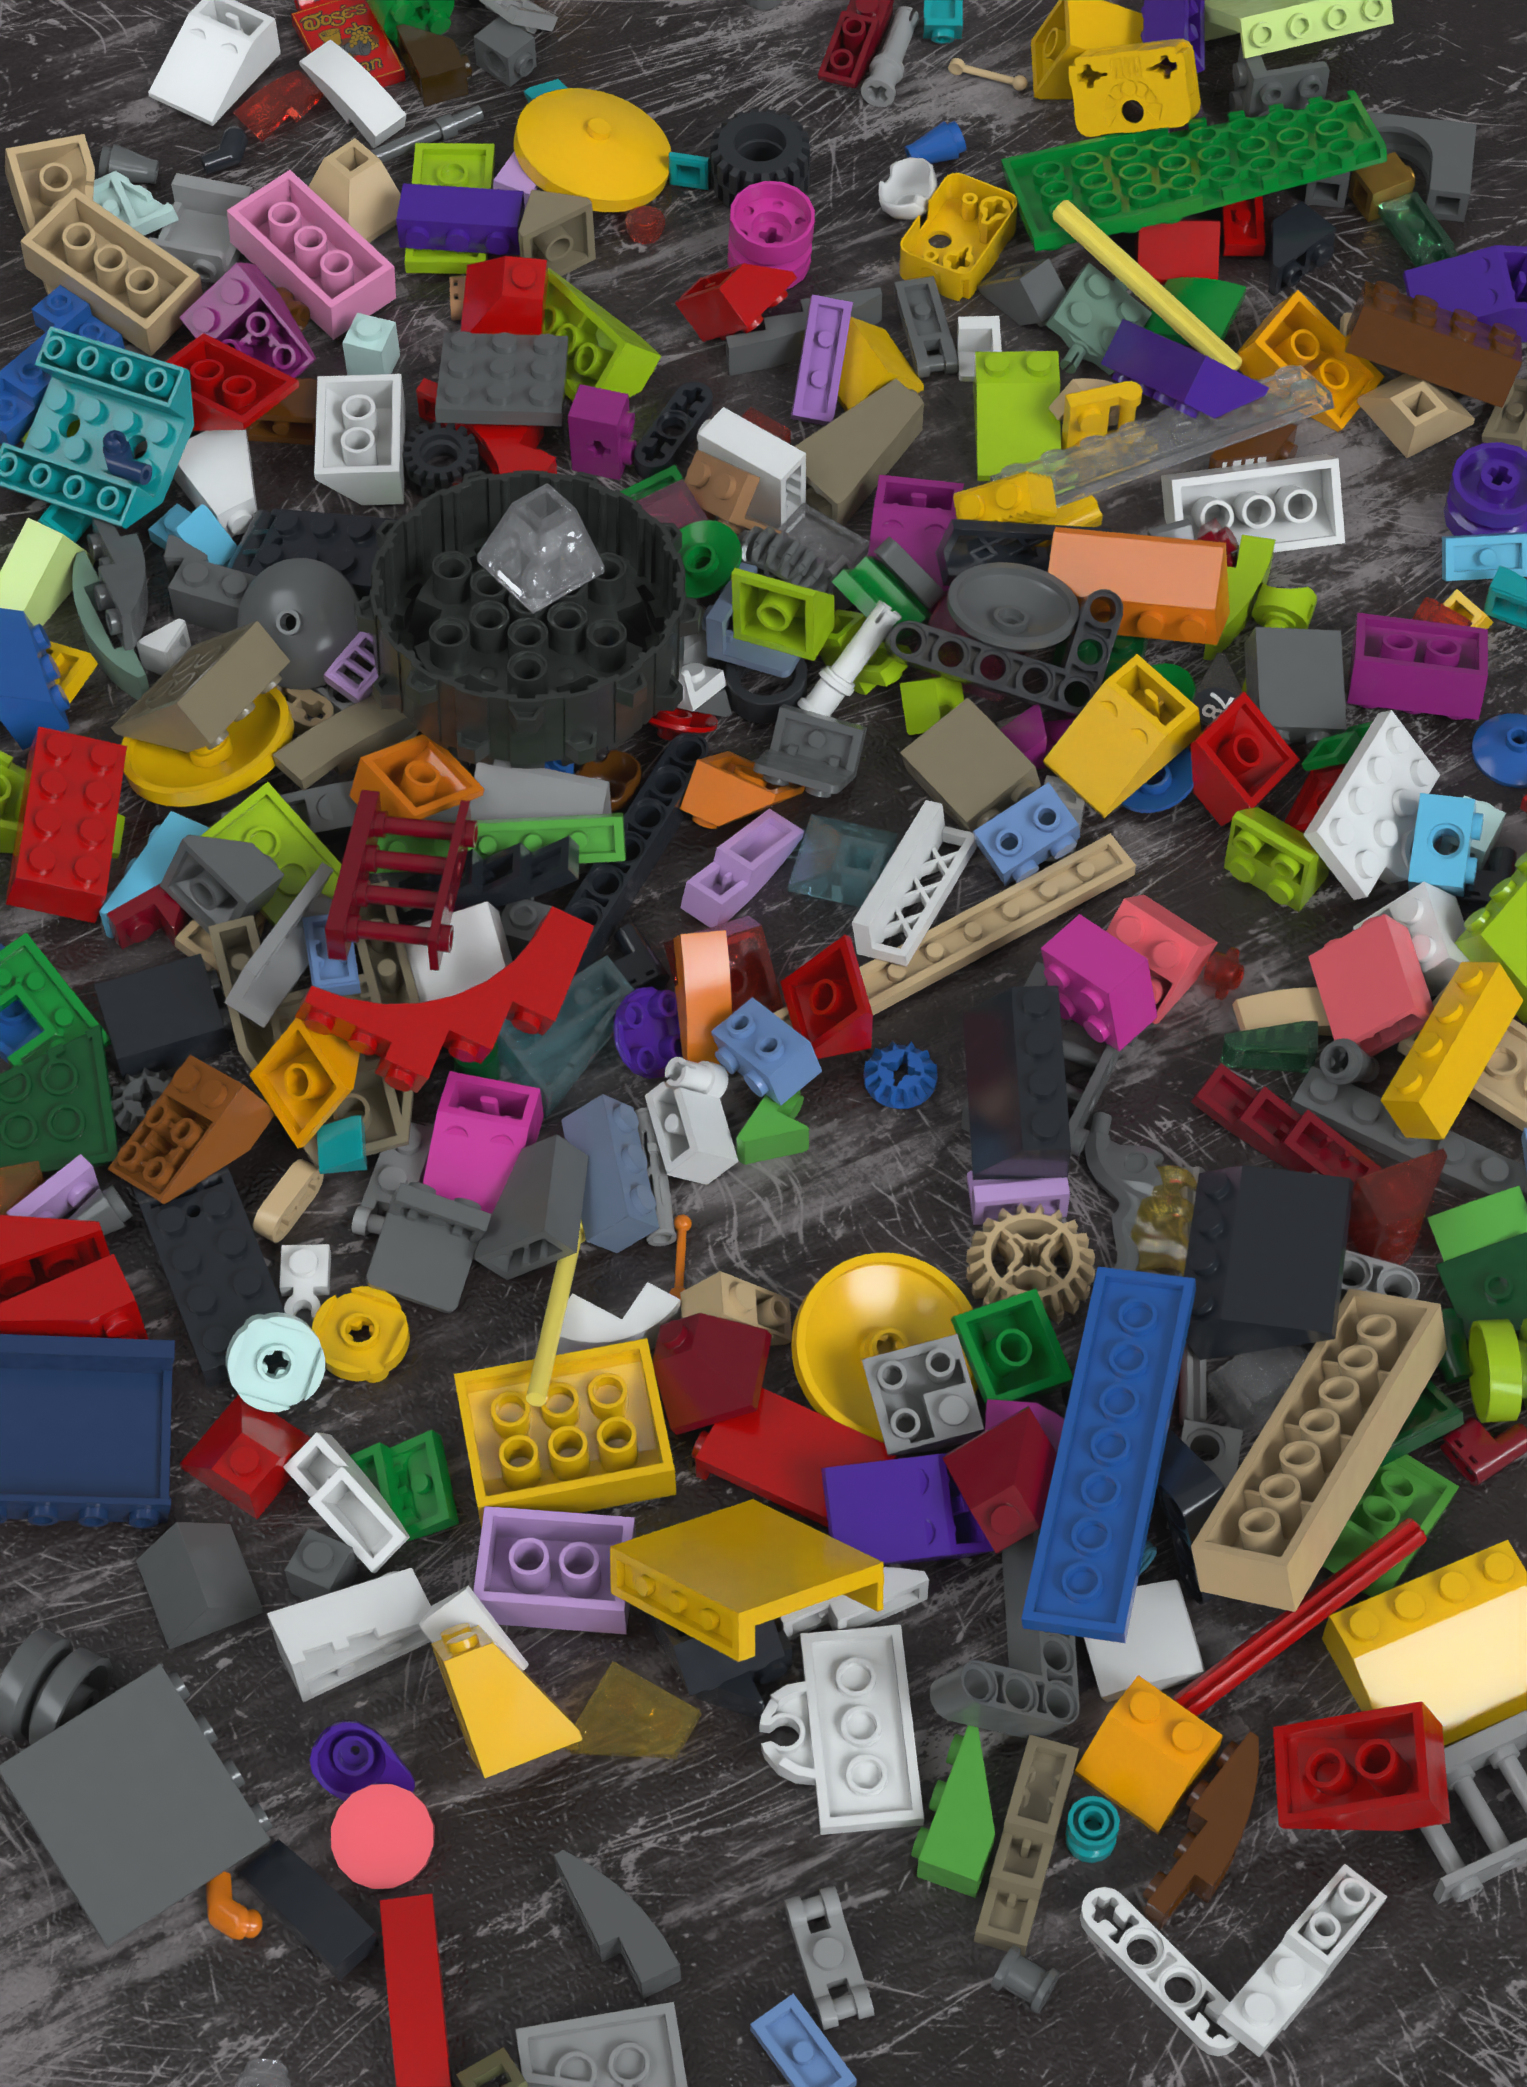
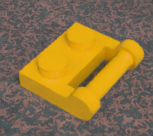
M1125 381L1065 395L1061 437V453L1065 462L1089 459L1109 452L1129 455L1135 451L1137 436L1134 433L1136 407L1140 405L1142 400V388L1138 383ZM1120 405L1117 429L1108 431L1110 407Z

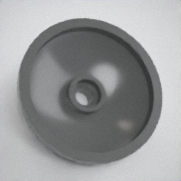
M308 558L287 559L269 566L250 583L241 600L237 627L239 628L258 621L288 657L290 662L279 673L282 680L277 684L278 686L298 690L319 688L327 685L324 680V673L360 632L357 629L355 618V603L361 600L351 582L336 568L324 562ZM292 614L296 618V626L293 630L289 631L285 622L287 617Z
M996 562L969 568L953 580L947 598L949 613L964 632L988 646L1008 651H1036L1055 645L1066 639L1074 631L1079 616L1078 600L1064 582L1046 571L1017 563Z

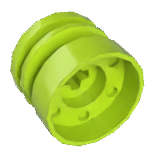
M1527 1318L1522 1322L1519 1340L1509 1319L1474 1321L1469 1332L1468 1355L1473 1375L1469 1378V1384L1476 1416L1481 1423L1516 1421L1520 1414L1522 1399L1527 1410Z

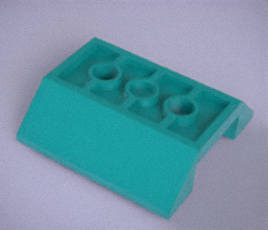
M50 326L34 365L52 377L23 449L6 443L1 445L0 487L126 529L162 504L194 427L190 371L177 365ZM80 419L78 432L68 438L67 430L69 425L73 421ZM114 430L124 433L126 441L130 444L133 457L136 446L143 441H147L145 454L141 458L134 460L149 464L152 467V477L148 484L141 485L116 477L109 472L103 454V437L105 434Z

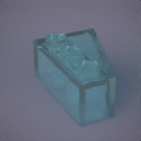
M607 955L573 977L556 1021L543 1036L538 1033H524L516 1029L511 1021L506 1019L496 1041L498 1043L500 1060L518 1084L541 1089L545 1119H547L614 1034L613 1025L616 1010L624 997L634 991Z

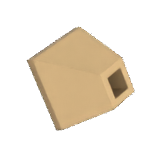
M354 138L323 159L308 187L365 240L370 243L397 225L396 217L401 194L382 161Z
M1406 373L1358 397L1357 400L1360 407L1406 458L1473 425L1475 420L1447 388Z

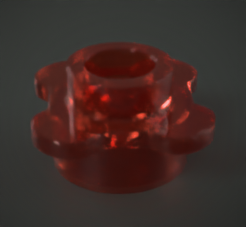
M1231 947L1227 954L1221 951L1214 953L1205 967L1204 983L1216 989V999L1224 1000L1229 990L1237 989L1243 980L1245 970L1244 966L1239 963L1240 951L1235 947Z

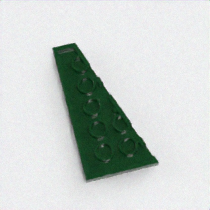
M100 1024L85 1031L86 1034L64 1045L61 1043L47 1050L46 1054L20 1067L15 1066L0 1074V1182L56 1174L80 1154L93 1168L111 1165L117 1157L119 1145L103 1032Z

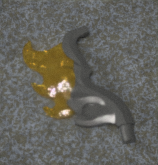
M1104 1112L1094 1113L1091 1129L1085 1143V1155L1088 1168L1096 1183L1119 1203L1118 1210L1112 1215L1113 1234L1118 1253L1117 1263L1114 1268L1143 1272L1154 1268L1168 1267L1177 1270L1183 1277L1189 1240L1183 1233V1229L1186 1223L1192 1222L1194 1205L1183 1198L1179 1190L1187 1186L1191 1190L1196 1191L1197 1183L1194 1176L1188 1170L1179 1166L1167 1165L1157 1167L1162 1165L1164 1158L1161 1153L1146 1146L1120 1145L1111 1141L1110 1135H1108L1112 1120L1111 1115Z

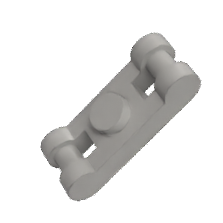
M835 1886L819 1889L818 1896L801 1900L800 1896L785 1899L784 1906L823 2031L839 2026L838 2020L857 2015L858 2020L874 2016L872 2000L864 1982ZM825 1916L829 1929L811 1934L807 1921ZM847 1984L849 1995L836 1999L831 1998L828 1989Z

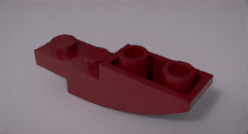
M850 0L847 10H842L819 69L818 80L854 89L858 86L867 73L870 63L876 56L893 16L894 0Z

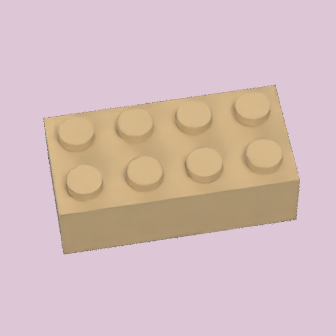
M73 188L20 241L25 267L28 271L54 289L61 285L89 303L94 317L122 334V337L149 356H152L183 324L179 317L203 295L201 277L198 273L76 188Z

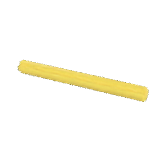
M1069 200L1062 201L1052 213L1053 220L1194 349L1235 371L1240 368L1242 359Z

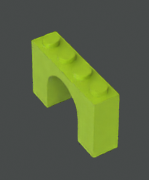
M1526 852L1516 861L1515 867L1517 870L1515 873L1498 883L1489 894L1492 898L1491 901L1467 918L1464 922L1466 930L1455 941L1457 947L1470 962H1500L1523 999L1516 1013L1523 1023H1527Z

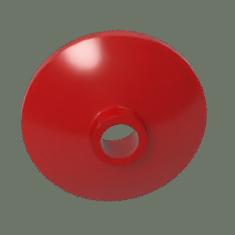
M676 708L674 711L660 710L647 723L658 728L657 735L660 738L672 741L677 735L682 733L702 734L714 731L717 728L718 720L713 714Z

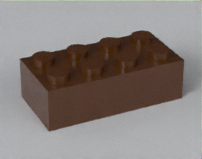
M1365 281L1347 325L1345 352L1503 408L1522 365L1521 336L1516 335V330L1501 323H1494L1493 326L1479 322L1477 321V316L1466 310L1455 309L1454 312L1440 308L1435 300L1427 296L1415 295L1414 298L1399 293V289L1388 282L1376 281L1373 284Z

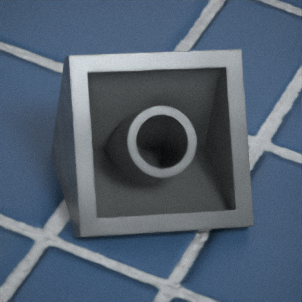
M176 1522L136 1560L169 1650L264 1613L230 1524Z

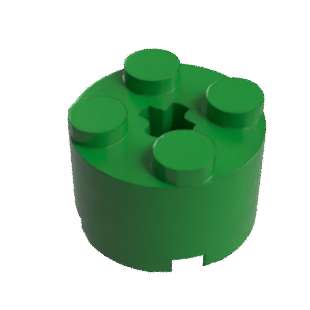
M366 0L385 34L397 47H399L396 29L398 25L406 24L437 35L443 34L451 26L449 17L454 8V0Z

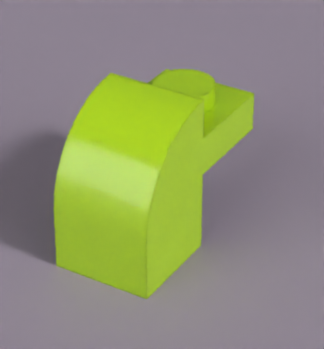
M839 609L834 612V629L819 652L826 666L832 667L867 618L863 613ZM882 642L853 681L855 685L853 689L857 693L867 695L876 685L887 687L899 680L902 672L908 666L891 659L887 654L885 642ZM896 644L901 652L912 654L908 646Z

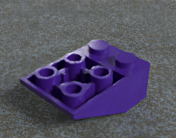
M1494 245L1404 271L1403 279L1407 296L1412 298L1415 295L1427 296L1435 300L1439 304L1438 307L1454 312L1455 309L1466 310L1477 316V321L1493 326L1494 323L1505 324L1516 330V335L1521 336V342H1527V246Z
M946 1454L821 1469L829 1536L882 1561L883 1565L962 1559L994 1551L942 1459V1456Z

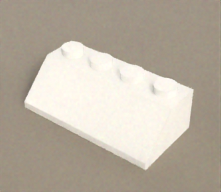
M1322 454L1161 476L1166 524L1189 519L1192 525L1194 540H1197L1200 527L1216 518L1222 528L1227 526L1232 531L1239 547L1242 535L1276 539L1274 552L1345 543L1339 458Z

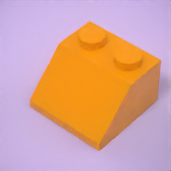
M1138 1675L1106 1716L1077 1765L1074 1774L1158 1835L1217 1758L1223 1735Z

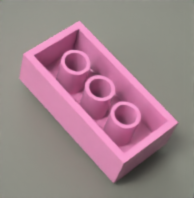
M291 170L227 210L230 243L250 262L256 264L260 271L278 288L284 287L293 294L295 301L303 302L310 310V318L333 340L349 330L357 313L370 316L396 299L394 266Z

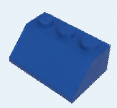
M0 608V720L21 749L24 750L32 746L38 726L62 732L70 728L65 710L70 708V703L62 687L59 684H55V680L60 678L61 675L54 659L46 652V649L51 647V643L42 625L37 624L34 626L24 611Z

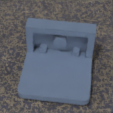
M741 562L739 569L757 573V566ZM731 580L721 589L720 596L714 606L709 605L702 620V629L707 634L708 657L781 678L791 675L801 657L734 638Z

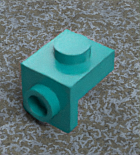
M924 0L923 38L931 39V41L940 44L951 43L954 39H962L963 0Z

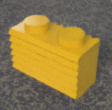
M1028 471L954 493L953 496L956 517L962 520L1034 524V522L1040 523L1042 520L1048 521L1049 518L1055 519L1058 514L1051 477Z

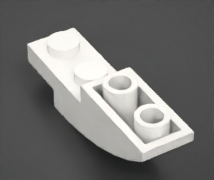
M1344 1864L1286 1932L1278 1947L1223 2010L1216 2023L1260 2057L1282 2030L1285 2031L1334 1970L1383 1905L1387 1896Z

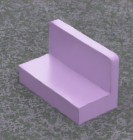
M972 1171L967 1173L973 1225L983 1224L987 1217L998 1221V1213L1001 1212L1002 1208L1012 1216L1016 1215V1209L1021 1203L1026 1208L1027 1213H1035L1036 1207L1041 1203L1044 1208V1215L1051 1216L1060 1209L1062 1217H1067L1070 1198L1067 1177L973 1180Z

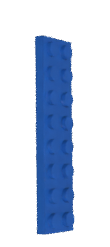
M1097 1267L1021 1617L1024 1629L1126 1643L1196 1293L1195 1278Z

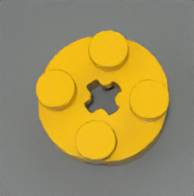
M368 1286L351 1288L352 1293L343 1294L339 1298L335 1294L321 1305L312 1324V1330L318 1336L324 1352L325 1368L335 1376L350 1381L366 1380L370 1383H376L384 1380L388 1376L389 1371L401 1362L409 1346L410 1334L406 1315L401 1310V1305L395 1297L386 1291L373 1289ZM363 1325L369 1326L371 1338L363 1342H354L353 1336L349 1332L351 1330L359 1331Z

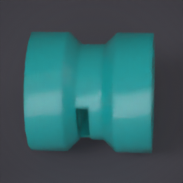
M1088 1796L1081 1798L1073 1804L1068 1814L1064 1839L1067 1849L1073 1857L1082 1862L1096 1863L1103 1861L1111 1855L1116 1844L1120 1823L1117 1809L1111 1802L1102 1797Z

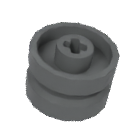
M40 1628L29 1635L16 1650L0 1678V1734L15 1742H23L29 1738V1744L32 1745L105 1699L112 1680L113 1666L110 1659L89 1648L79 1647L74 1651L70 1639L49 1629Z

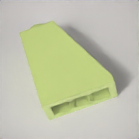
M28 518L0 571V608L24 611L34 626L37 624L43 626L72 592V575L76 554L84 551V549L64 534ZM85 551L93 566L96 560H93L91 554Z

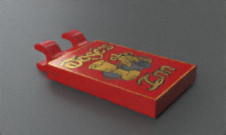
M294 0L297 12L291 14L292 25L308 55L327 41L332 40L365 68L383 88L406 81L405 70L366 0H319L316 2L314 0Z

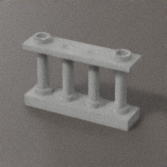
M1527 1710L1444 1748L1447 1788L1449 1790L1455 1789L1492 1854L1465 1866L1442 1824L1421 1827L1420 1830L1446 1873V1876L1440 1878L1433 1893L1438 1904L1454 1897L1456 1902L1465 1901L1484 1888L1482 1883L1527 1862V1837L1510 1844L1473 1781L1476 1775L1475 1771L1490 1764L1493 1769L1499 1768L1527 1814V1774L1517 1759L1520 1755L1519 1750L1527 1747Z

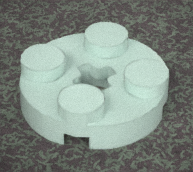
M279 1312L265 1315L256 1314L249 1317L244 1325L233 1335L226 1352V1368L231 1385L244 1402L262 1411L281 1412L290 1409L289 1406L295 1405L303 1399L306 1401L316 1392L324 1376L325 1356L318 1336L302 1319L291 1314ZM275 1350L282 1351V1357L289 1361L286 1368L278 1367L275 1374H270L267 1372L268 1366L263 1362V1359L266 1355H272Z

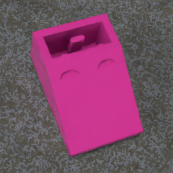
M449 1071L436 1114L423 1184L434 1188L436 1195L453 1201L455 1198L472 1200L481 1206L482 1211L492 1214L521 1150L537 1141L544 1118L541 1089Z

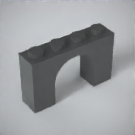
M1368 112L1387 146V154L1396 152L1399 157L1414 163L1423 172L1427 182L1424 218L1464 222L1471 190L1477 124ZM1350 172L1307 183L1304 203L1344 208Z

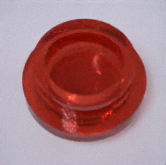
M640 206L632 209L627 214L625 228L634 241L641 244H650L657 241L664 231L665 217L657 208Z

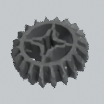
M754 526L751 530L744 529L737 536L742 547L741 562L757 566V574L832 594L835 587L830 580L832 573L828 569L823 568L825 561L815 557L813 548H806L801 544L800 538L794 540L788 536L786 531L779 534L770 526L765 530L758 526Z

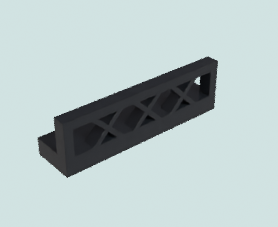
M951 519L935 553L943 586H950L953 580L965 570L987 563H1017L1048 572L1052 544L1047 547H1036L1035 545L1046 540H1052L1056 527L1112 532V529ZM959 535L977 536V538L966 543L956 542ZM1005 538H1017V540L1006 545L995 544Z

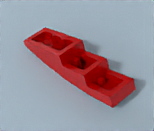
M433 1893L380 1900L396 2087H452Z

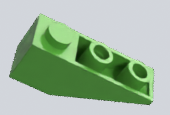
M968 1725L964 1736L955 1734L946 1759L947 1764L953 1765L947 1782L937 1781L929 1804V1810L936 1812L930 1829L920 1827L911 1856L918 1858V1878L976 1898L993 1852L995 1830L978 1727Z

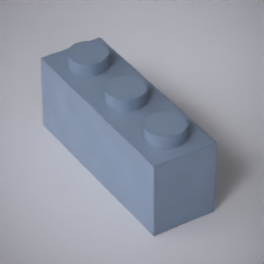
M602 1094L561 1119L565 1139L589 1156L581 1215L586 1242L619 1253L658 1230L659 1224L655 1210L656 1200L651 1192L646 1169L647 1158L642 1150L638 1132L639 1121L634 1108Z

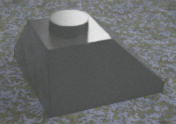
M187 835L182 839L160 887L210 935L208 926L250 915L255 917L273 897L284 874L278 869L275 861L270 856L263 854L253 843Z

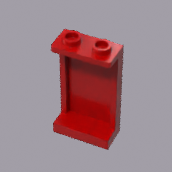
M764 1388L761 1389L757 1411L715 1423L710 1432L705 1430L701 1432L692 1451V1458H695L696 1477L706 1481L709 1474L712 1473L828 1527L822 1468L899 1459V1455L888 1456L885 1443Z

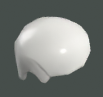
M913 157L893 163L890 166L889 179L885 183L883 181L879 182V202L882 210L895 219L913 220L918 215L922 217L928 210L929 199L938 188L933 165L924 158Z

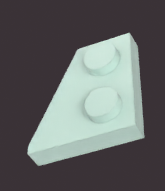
M117 171L94 180L93 201L143 236L179 220L171 204L167 202L163 205L153 199L150 191L140 185L131 184L129 178Z

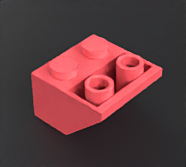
M1144 894L1124 898L1106 932L1148 959L1157 1018L1152 1022L1153 1024H1158L1194 984L1218 943Z

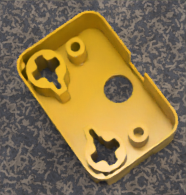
M1178 38L1089 49L1074 59L1075 62L1069 66L1068 73L1075 109V123L1077 130L1086 137L1181 127L1196 116L1200 110L1201 102L1194 50L1190 42L1185 39ZM1168 57L1170 62H1176L1177 67L1171 71L1170 66H1164L1159 63ZM1091 66L1092 71H1099V73L1104 74L1095 80L1094 75H1087L1086 69ZM1135 100L1142 105L1144 115L1141 121L1132 123L1124 118L1122 107L1126 101Z
M962 173L947 175L928 201L927 220L920 228V215H918L900 242L899 273L902 279L911 280L934 276L938 292L942 296L955 301H960L962 297L970 299L977 290V286L999 258L1008 241L1015 234L1018 206L1016 196L1006 190ZM935 235H944L951 240V244L945 248H935L928 241Z

